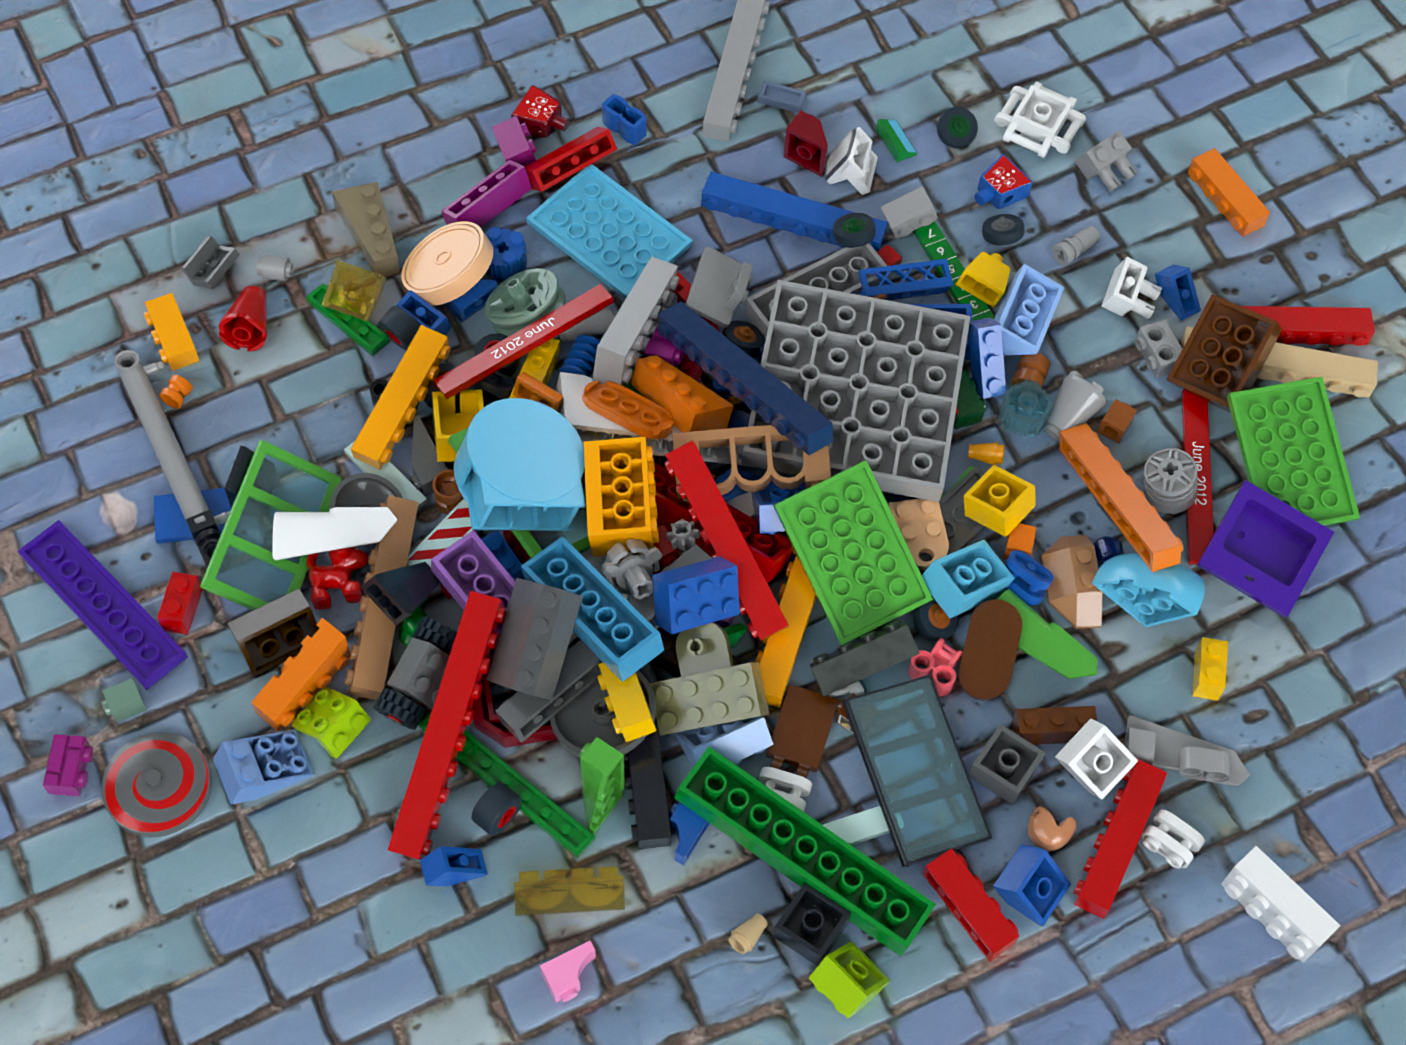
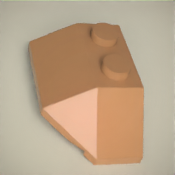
M1086 535L1061 536L1041 556L1042 565L1054 577L1050 587L1046 590L1048 603L1061 616L1071 622L1070 624L1075 629L1101 628L1102 591L1092 584L1099 570L1095 547Z

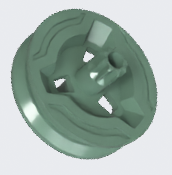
M529 269L509 277L494 289L485 304V315L493 324L496 333L509 337L563 306L566 302V295L562 287L558 285L557 278L552 272L546 269Z

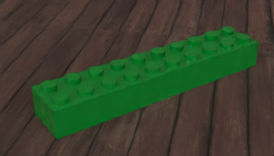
M709 746L677 789L674 797L676 800L800 887L807 883L851 912L850 922L899 956L907 950L936 905Z

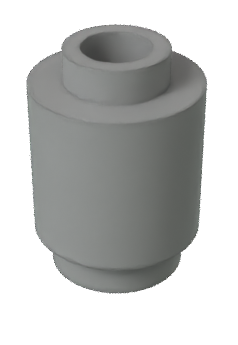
M271 255L258 258L257 275L262 276L264 279L287 281L293 275L294 265L290 263L289 258Z

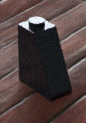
M421 562L378 573L360 588L395 625H398L410 616L441 582L432 572L431 567L426 562Z

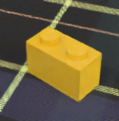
M1202 637L1195 650L1193 697L1219 700L1226 685L1228 641Z

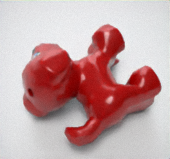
M359 546L329 551V557L332 565L329 566L317 565L318 553L307 556L306 565L309 569V580L312 586L310 600L316 610L329 609L331 607V598L327 589H341L347 603L355 604L361 601L364 592L357 580L351 581V573L356 569L363 568L368 563V553L360 549Z

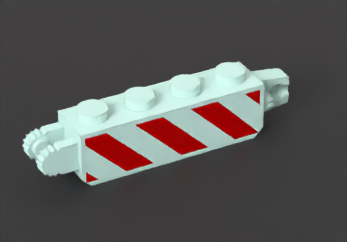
M465 499L409 555L408 566L426 562L431 567L432 558L472 530L478 536L484 531H488L472 529L469 507Z

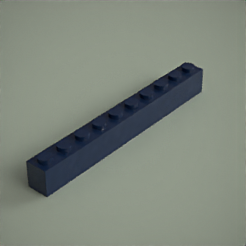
M682 301L658 313V331L662 337H666L677 349L682 350L691 361H695L706 373L711 374L720 385H724L736 398H740L746 403L750 410H754L766 423H770L775 427L779 434L792 441L796 448L801 449L809 456L833 442V427L829 419Z

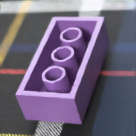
M474 530L431 559L432 572L463 610L465 609L470 591L499 598L504 602V607L508 609L515 581ZM499 623L496 630L499 636L503 623Z

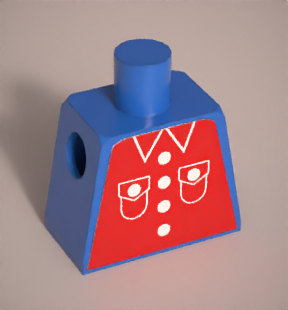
M1003 154L981 174L977 187L979 192L974 197L981 206L990 202L995 208L1002 209L1027 198L1030 195L1033 182Z

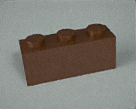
M1095 706L1016 709L1012 719L1013 732L1033 745L1068 743L1090 719L1097 721Z

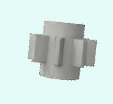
M683 518L674 524L671 523L672 532L667 533L668 541L671 542L674 550L677 548L683 551L689 550L696 544L695 539L700 538L699 529L695 528L694 521L689 523L683 520Z

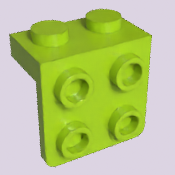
M326 687L319 691L312 702L297 715V718L292 722V726L296 730L317 739L328 754L337 759L371 721V718L355 699Z

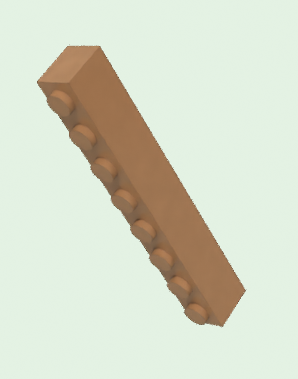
M389 495L385 503H380L379 507H388L398 521L381 542L376 543L375 549H371L368 564L372 565L371 572L366 573L364 583L378 573L407 566L419 502ZM366 594V597L362 596L359 605V611L363 613L361 621L358 620L355 626L354 635L358 636L357 644H353L349 660H353L352 669L347 670L345 684L348 685L347 694L377 700L385 686L396 625Z

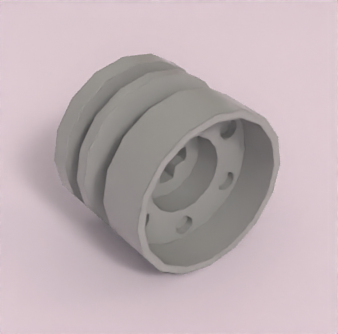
M1166 448L1155 452L1148 458L1144 466L1145 496L1150 505H1153L1157 511L1165 514L1180 513L1193 505L1197 498L1198 490L1197 465L1187 452L1175 448Z

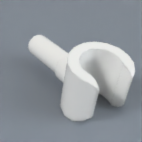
M857 681L827 696L837 697L848 693L851 695L854 693L858 696L865 694L862 684Z

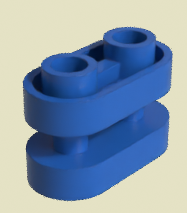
M1014 550L1006 561V568L1015 579L1006 589L1013 591L1028 605H1039L1046 594L1045 590L1050 587L1054 579L1053 574L1027 553Z

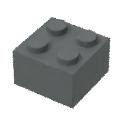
M1000 724L972 764L969 777L1014 805L1041 765L1046 752Z

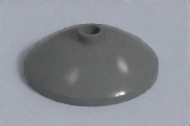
M359 473L345 478L337 485L330 499L329 510L336 507H379L380 503H385L389 495L399 498L403 497L389 480L376 474ZM376 543L366 544L365 546H374Z

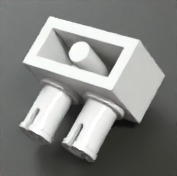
M1126 257L1114 270L1102 307L1120 316L1131 310L1148 320L1152 316L1155 306L1138 299V293L1140 292L1155 301L1160 295L1162 287L1144 279L1147 266Z

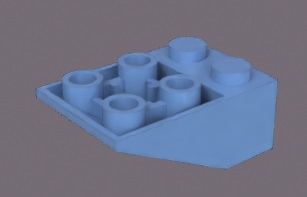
M296 729L222 742L213 758L231 805L259 799L314 775Z

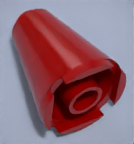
M245 287L220 320L218 326L219 337L226 345L236 350H239L241 347L248 348L247 351H256L265 344L267 338V296L260 287Z

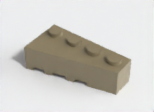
M378 182L331 191L336 211L341 215L344 224L350 230L356 244L361 248L375 275L382 277L400 273L398 256Z

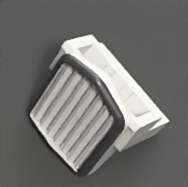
M860 127L857 130L852 129L832 150L827 162L825 179L829 184L848 180L863 195L870 193L878 157L871 150L873 141Z

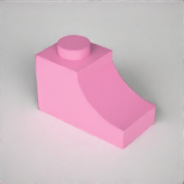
M591 941L540 965L541 975L555 1003L560 1000L567 1002L578 995L577 992L581 990L580 974L584 967L596 958L595 949Z

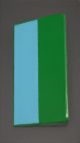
M877 120L876 131L896 162L917 155L916 150L896 120Z

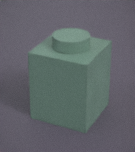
M133 678L102 690L106 699L101 702L107 716L113 715L116 723L147 710Z

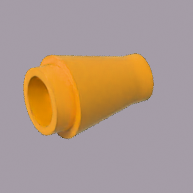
M999 442L969 444L968 459H975L990 465L1003 464L1005 445H1001Z

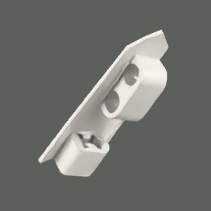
M336 507L330 509L329 512H275L273 521L274 560H281L381 542L398 520L388 507Z

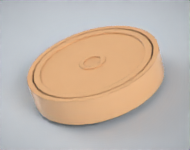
M461 221L445 225L425 237L409 254L402 269V283L408 291L412 290L431 306L450 302L469 291L484 276L493 258V245L482 229L475 223Z

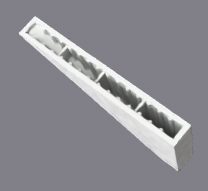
M559 373L556 391L563 395L559 413L575 428L581 438L583 447L584 441L641 437L595 413L584 404L582 399L584 388L588 383L593 382L592 378L580 374ZM674 426L672 433H681ZM672 433L662 439L646 438L647 446H652L653 455L666 456L665 454L674 450ZM736 445L737 465L748 466L741 464L744 445ZM730 446L700 448L704 461L731 464Z

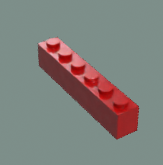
M1242 306L1279 323L1282 331L1276 343L1287 345L1330 344L1334 346L1354 344L1355 346L1368 345L1375 333L1371 308Z
M1138 759L1134 767L1124 775L1122 780L1127 783L1124 789H1118L1113 799V803L1117 804L1114 812L1108 811L1103 822L1107 829L1104 835L1098 834L1093 845L1097 852L1094 858L1088 857L1083 868L1087 875L1084 881L1078 880L1073 894L1077 896L1074 902L1075 906L1102 919L1105 918L1168 772Z

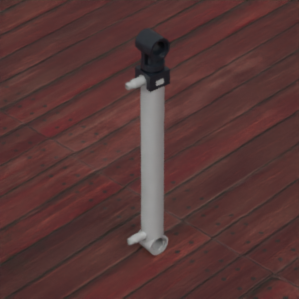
M122 351L115 358L116 368L207 568L220 538L217 526L226 523L230 511L212 516L151 385L148 375L165 368L163 361L143 367L139 355L135 351ZM228 549L217 574L225 572L231 566V557Z

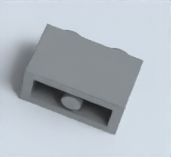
M923 186L881 207L896 239L908 236L912 231L922 226H928L938 219Z

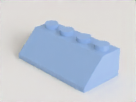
M1023 264L1011 279L994 318L995 321L1001 324L1003 355H1032L1038 353L1065 288L1026 264Z

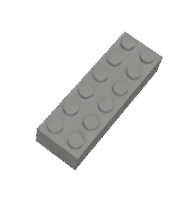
M868 243L857 248L845 247L783 279V281L858 295L862 291L858 271L887 265ZM867 275L869 287L878 286L880 280L874 275ZM777 283L746 298L745 316L751 324L761 331L765 341Z
M651 256L597 346L592 381H600L599 384H606V381H612L622 386L624 382L628 383L633 372L632 368L635 367L637 359H641L642 351L645 352L650 337H653L659 323L658 313L674 304L676 294L673 293V290L676 289L679 282V277L676 276L677 265Z

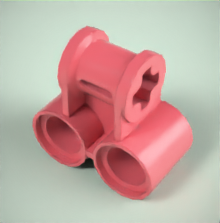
M941 638L931 653L919 650L920 654L911 657L908 674L911 679L930 674L938 696L944 697L952 691L956 679L954 668L960 661L963 652L961 650L956 651ZM915 664H923L926 668L920 669ZM944 678L948 683H941L937 679Z

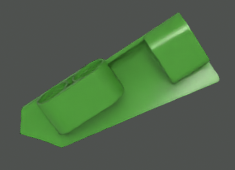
M1010 589L997 598L998 600L1009 602L1020 613L1022 619V633L1018 646L1020 650L1067 679L1097 675V658L1061 626L1054 622L1049 624Z

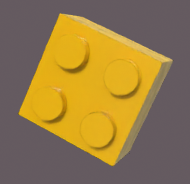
M993 465L963 496L965 516L1004 537L1036 506L1035 485L996 465Z

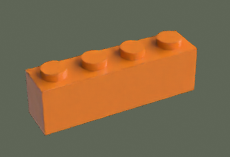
M1215 148L1192 159L1188 170L1190 178L1199 185L1205 196L1210 198L1216 205L1218 211L1228 219L1234 230H1237L1244 237L1265 226L1270 211Z

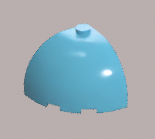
M1138 553L1122 554L1110 558L1099 568L1092 581L1094 586L1144 627L1197 615L1205 593L1203 579L1188 567L1177 564L1151 572Z

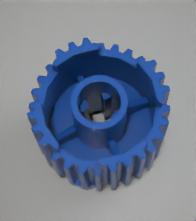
M498 227L488 229L485 235L493 245V258L486 272L488 276L490 275L491 280L501 281L502 283L509 277L526 269V243L523 235L520 232H515V230L510 231L509 228L507 230L505 228L500 230Z

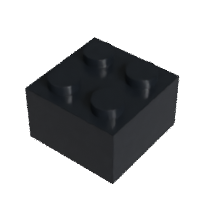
M804 883L775 925L773 937L818 966L828 955L848 925L851 912L807 883Z

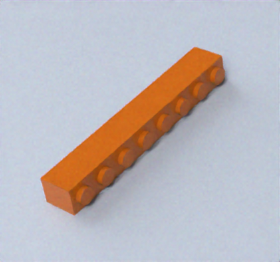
M1087 423L1060 431V452L1151 572L1180 564L1181 552L1183 551L1180 538L1175 537L1168 523L1161 519L1156 508L1153 505L1151 506L1146 500L1143 491L1135 486L1132 477L1124 472L1120 462L1113 458L1109 448L1104 446L1099 440L1097 433L1092 431Z

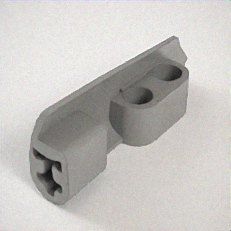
M1132 715L1128 717L1124 746L1137 760L1139 759L1157 768L1179 771V774L1185 778L1240 786L1251 775L1234 750Z

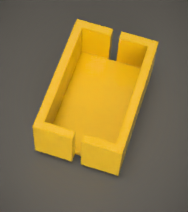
M463 390L460 392V413H455V395L446 399L441 392H432L437 462L455 461L457 453L449 444V437L468 428L475 415L484 408L482 390Z

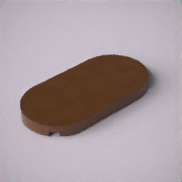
M998 599L986 601L980 604L971 616L959 668V680L966 693L976 700L990 701L996 699L1010 685L1022 633V619L1018 610L1009 602Z

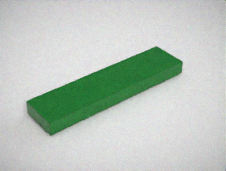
M324 283L305 297L307 303L372 357L390 342L386 334Z

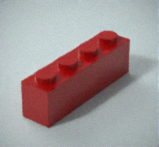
M596 127L525 166V170L532 190L542 192L618 149L608 128Z
M951 848L925 866L922 875L989 962L1016 944L1019 938L1016 925L1012 920L1006 919L1001 913V907L997 900L987 895L982 881L978 876H973L970 873L965 859L959 853L956 854Z

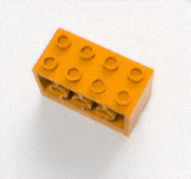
M646 437L584 441L587 529L592 556H607V552L619 542L630 553L626 542L631 538L642 540L647 547L654 548V543H659V533L656 520L658 516L655 501L656 484L654 480L655 466L652 446H647Z

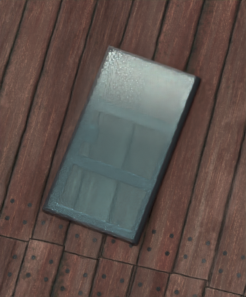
M930 674L842 701L902 868L939 857L951 848L953 851H958L992 839Z

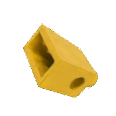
M981 252L966 267L955 285L994 308L1005 292L1010 268L1002 263L1003 258L1000 254L993 253L989 255L986 252Z

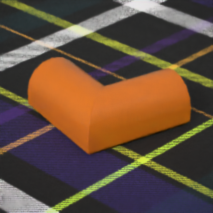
M522 372L517 376L513 392L514 396L540 402L559 413L563 395L526 372Z

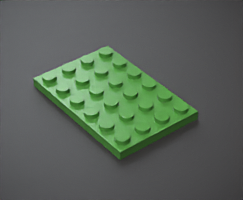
M1323 377L1238 391L1227 395L1244 466L1250 483L1324 526L1354 521L1360 518Z
M867 460L773 505L840 645L933 600Z

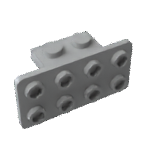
M705 247L685 305L696 314L724 328L728 327L733 311L739 303L743 304L748 296L749 291L746 289H748L753 279V276L750 275L753 265L745 261L741 264L710 247Z

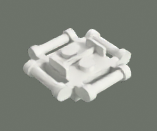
M1037 81L1033 86L1031 85L1029 90L1020 86H1014L1004 108L994 118V122L998 126H1008L1003 136V141L1008 143L1010 141L1038 153V156L1045 158L1050 146L1056 147V150L1060 153H1067L1071 147L1070 143L1079 127H1082L1086 121L1084 114L1073 110L1077 99L1072 96L1068 98L1047 89ZM1022 99V102L1020 103L1014 115L1010 116V113L1015 107L1018 100ZM1066 119H1068L1072 123L1064 137L1061 138L1057 135ZM1015 131L1021 132L1020 135L1016 134Z

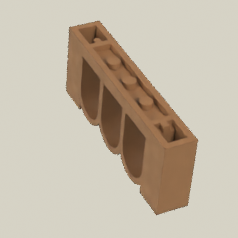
M772 425L672 433L674 450L692 440L695 442L699 452L700 448L730 446L731 474L726 481L716 484L722 495L731 491L736 484L746 492L755 493L764 490L771 481L782 489L791 490L798 488L804 482L806 488H809L831 477L828 445L809 456L802 451L803 468L796 476L786 478L778 475L773 467L771 442L790 440L779 434ZM766 443L768 466L765 475L755 481L742 478L737 469L736 445ZM676 476V485H678L680 482ZM676 487L678 499H682V497H681V495H680V493H679V491H678V489H677V487ZM688 498L683 499V501L690 502Z

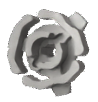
M631 538L627 540L626 544L630 549V553L626 551L621 542L616 543L607 552L606 560L601 566L602 576L621 594L630 593L631 596L637 599L649 597L653 593V571H659V559L662 557V553L656 547H647L644 541Z

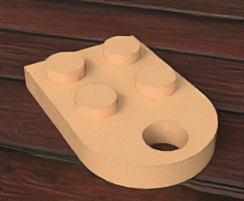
M914 499L888 503L919 571H926L934 560L947 555L949 542L939 502ZM921 553H928L932 556V560L929 562L922 561L919 555Z

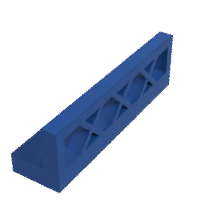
M947 259L868 268L858 271L862 291L858 295L874 297L885 294L888 301L943 294L953 286ZM941 266L943 278H937L931 274V269ZM916 269L924 276L921 280L916 281L909 276L910 271ZM895 272L902 277L901 281L896 284L887 278L889 273ZM867 275H874L880 280L878 286L869 287Z

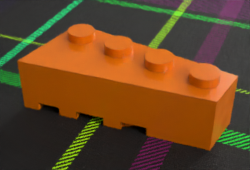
M657 355L637 359L631 384L645 398L667 409L673 416L674 426L681 433L727 429L733 404Z
M321 618L316 624L319 630L311 638L307 635L301 642L303 647L296 657L290 656L284 662L281 669L282 674L279 677L274 675L251 702L255 713L277 731L283 726H288L293 721L295 714L301 708L307 707L312 702L314 695L320 689H325L330 684L332 677L338 671L344 670L350 663V651L345 635L324 618Z

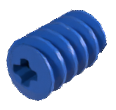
M588 335L577 336L558 372L580 374L589 377L593 373L592 367L595 365L597 346L600 341Z

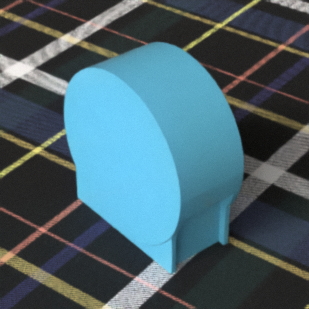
M522 398L495 401L485 406L475 415L459 447L454 462L455 480L460 493L468 503L472 529L572 531L571 522L579 508H585L586 506L581 477L585 468L584 447L577 431L564 416L547 405Z

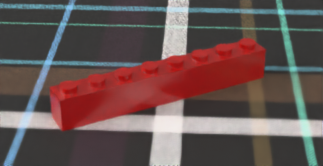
M692 440L665 454L668 461L664 464L671 476L676 474L680 482L676 487L682 499L688 498L692 507L688 508L694 522L700 521L703 527L700 534L706 545L711 543L715 550L712 557L721 556L737 565L739 610L742 615L748 614L751 622L747 625L753 637L759 636L761 640H764L790 627L695 442Z

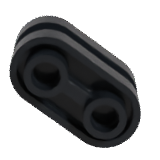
M495 371L471 385L469 390H482L485 407L495 401L509 399L516 382L511 377Z

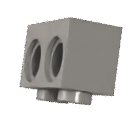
M1166 319L1139 328L1135 338V345L1137 350L1142 352L1147 368L1153 372L1156 378L1170 374L1182 351V347Z

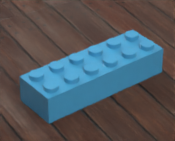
M563 536L521 566L527 581L544 584L583 596L573 632L622 682L664 651L660 633Z

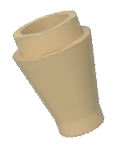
M756 913L751 919L731 931L730 945L740 954H745L747 951L751 952L763 930L768 926L767 920L762 915Z

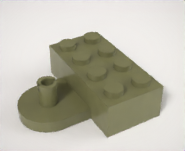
M715 622L679 633L676 641V653L681 677L650 683L656 699V718L660 736L769 715L759 662L734 666L728 636L724 629Z

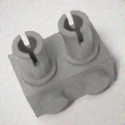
M1120 130L1085 152L1075 161L1087 180L1095 175H1099L1109 192L1122 184L1111 170V164L1117 166L1126 181L1138 173L1127 158V153L1132 150V147Z

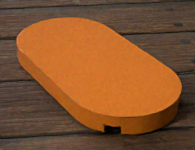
M593 381L585 386L582 396L583 402L595 413L648 439H662L672 433L675 424L672 420L673 416L664 407L616 382L606 381V384H599L600 381Z

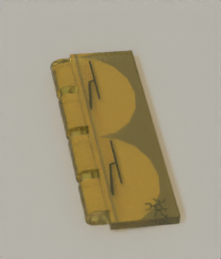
M618 866L599 867V877L597 878L593 877V868L571 869L572 879H566V869L544 870V881H539V871L519 872L520 882H514L515 916L625 910L624 876H618Z

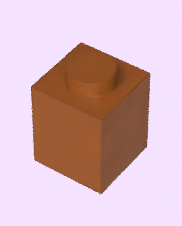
M1115 399L1102 419L1098 433L1119 444L1131 426L1137 410L1129 404Z

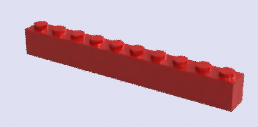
M474 591L469 593L388 851L418 860L431 853L433 841L430 840L433 829H438L441 821V814L438 813L441 804H445L449 796L450 788H447L450 777L453 778L457 771L458 762L455 761L458 751H462L464 748L466 736L463 734L466 725L470 726L474 717L472 706L474 700H478L481 695L482 684H480L482 674H487L491 660L488 658L490 649H494L498 641L499 634L496 633L498 624L503 623L507 609L504 607V602L499 598Z

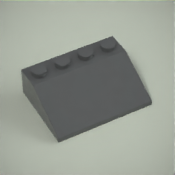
M517 578L486 680L532 696L552 700L583 596Z

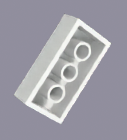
M1257 846L1234 866L1221 884L1231 898L1237 899L1245 907L1249 916L1258 919L1266 927V931L1271 937L1279 939L1287 947L1288 953L1303 963L1341 926Z

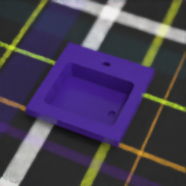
M1245 480L1196 566L1286 618L1294 607L1334 531Z

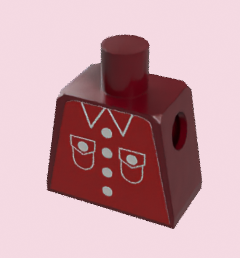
M531 85L511 114V118L517 116L521 124L525 122L531 135L543 138L548 137L554 128L565 131L569 125V119L562 116L561 102L534 85Z

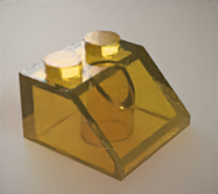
M337 260L322 306L368 321L380 300L387 278Z

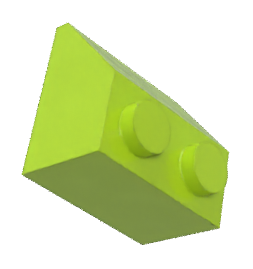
M852 941L828 954L809 976L815 988L824 994L834 1004L835 1009L845 1015L847 1019L859 1012L891 981Z

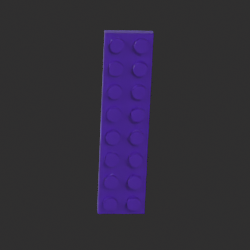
M60 520L56 521L17 551L21 558L145 690H148L188 658L186 652Z

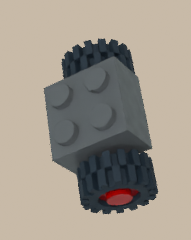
M422 617L412 635L413 638L410 640L387 685L401 693V695L394 691L383 689L373 707L374 710L402 726L416 730L426 711L425 709L431 711L433 709L457 632L441 622H436L428 617Z

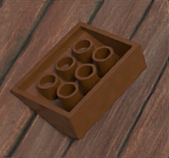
M1212 294L1166 380L1231 413L1227 395L1252 388L1282 328L1275 320Z

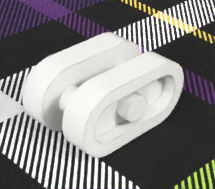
M763 767L758 780L804 812L806 802L800 797L809 796L812 782L796 774L772 767Z
M1161 809L1153 818V822L1157 827L1149 825L1141 835L1144 841L1143 844L1150 851L1158 852L1164 856L1171 866L1187 868L1193 860V854L1189 850L1198 852L1205 843V839L1197 830L1173 813Z

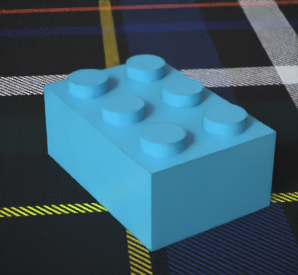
M985 540L934 560L922 575L930 594L949 618L999 597L1015 579Z

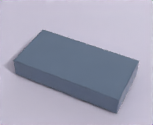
M764 81L757 103L799 113L804 105L807 92Z

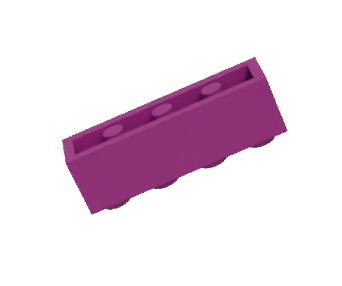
M508 160L441 211L446 225L468 221L477 224L481 228L489 223L491 219L506 210L507 207L532 189L525 167L512 160Z

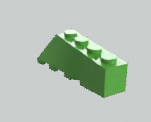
M598 737L592 743L588 742L579 755L581 757L583 802L588 830L592 834H595L624 796V754Z

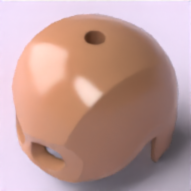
M1036 807L1029 817L1027 833L1029 839L1037 847L1049 851L1058 850L1071 839L1076 829V820L1068 817L1057 826L1053 816L1047 809Z

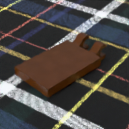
M789 684L773 732V745L768 748L766 757L773 759L770 767L782 770L783 763L791 764L798 767L796 775L806 779L809 770L817 773L836 714L835 710L840 699L827 695L823 696V694Z

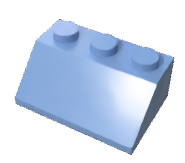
M763 716L675 733L692 767L695 766L708 746L737 765L742 759L752 754H760L767 747L773 745Z

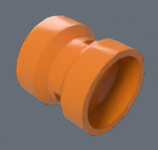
M172 375L168 381V387L162 389L159 397L168 406L180 409L184 403V397L189 396L193 386L185 378L179 375Z

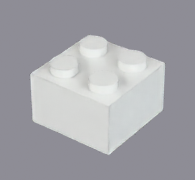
M1090 719L1055 756L1089 793L1101 800L1138 762L1105 725L1093 719Z

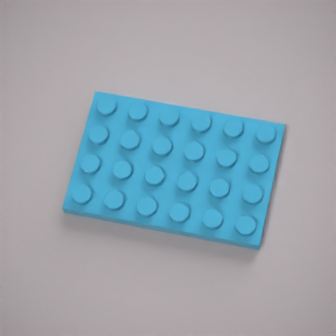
M593 164L581 170L526 217L528 225L624 299L627 298L651 256L672 264L692 246L693 242L692 239Z

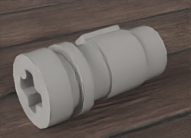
M1088 226L1070 238H1065L1053 246V257L1060 265L1066 266L1095 243L1099 242V232L1095 227Z

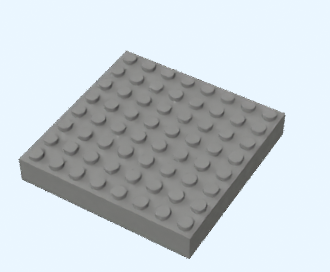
M778 280L761 366L832 422L833 442L828 445L831 476L867 460L881 491L935 502L940 501L945 484L970 316ZM751 410L748 427L771 425L766 423L758 413ZM792 441L771 442L774 470L795 475L799 474L803 468L802 450L796 448ZM766 443L745 444L741 464L767 469Z

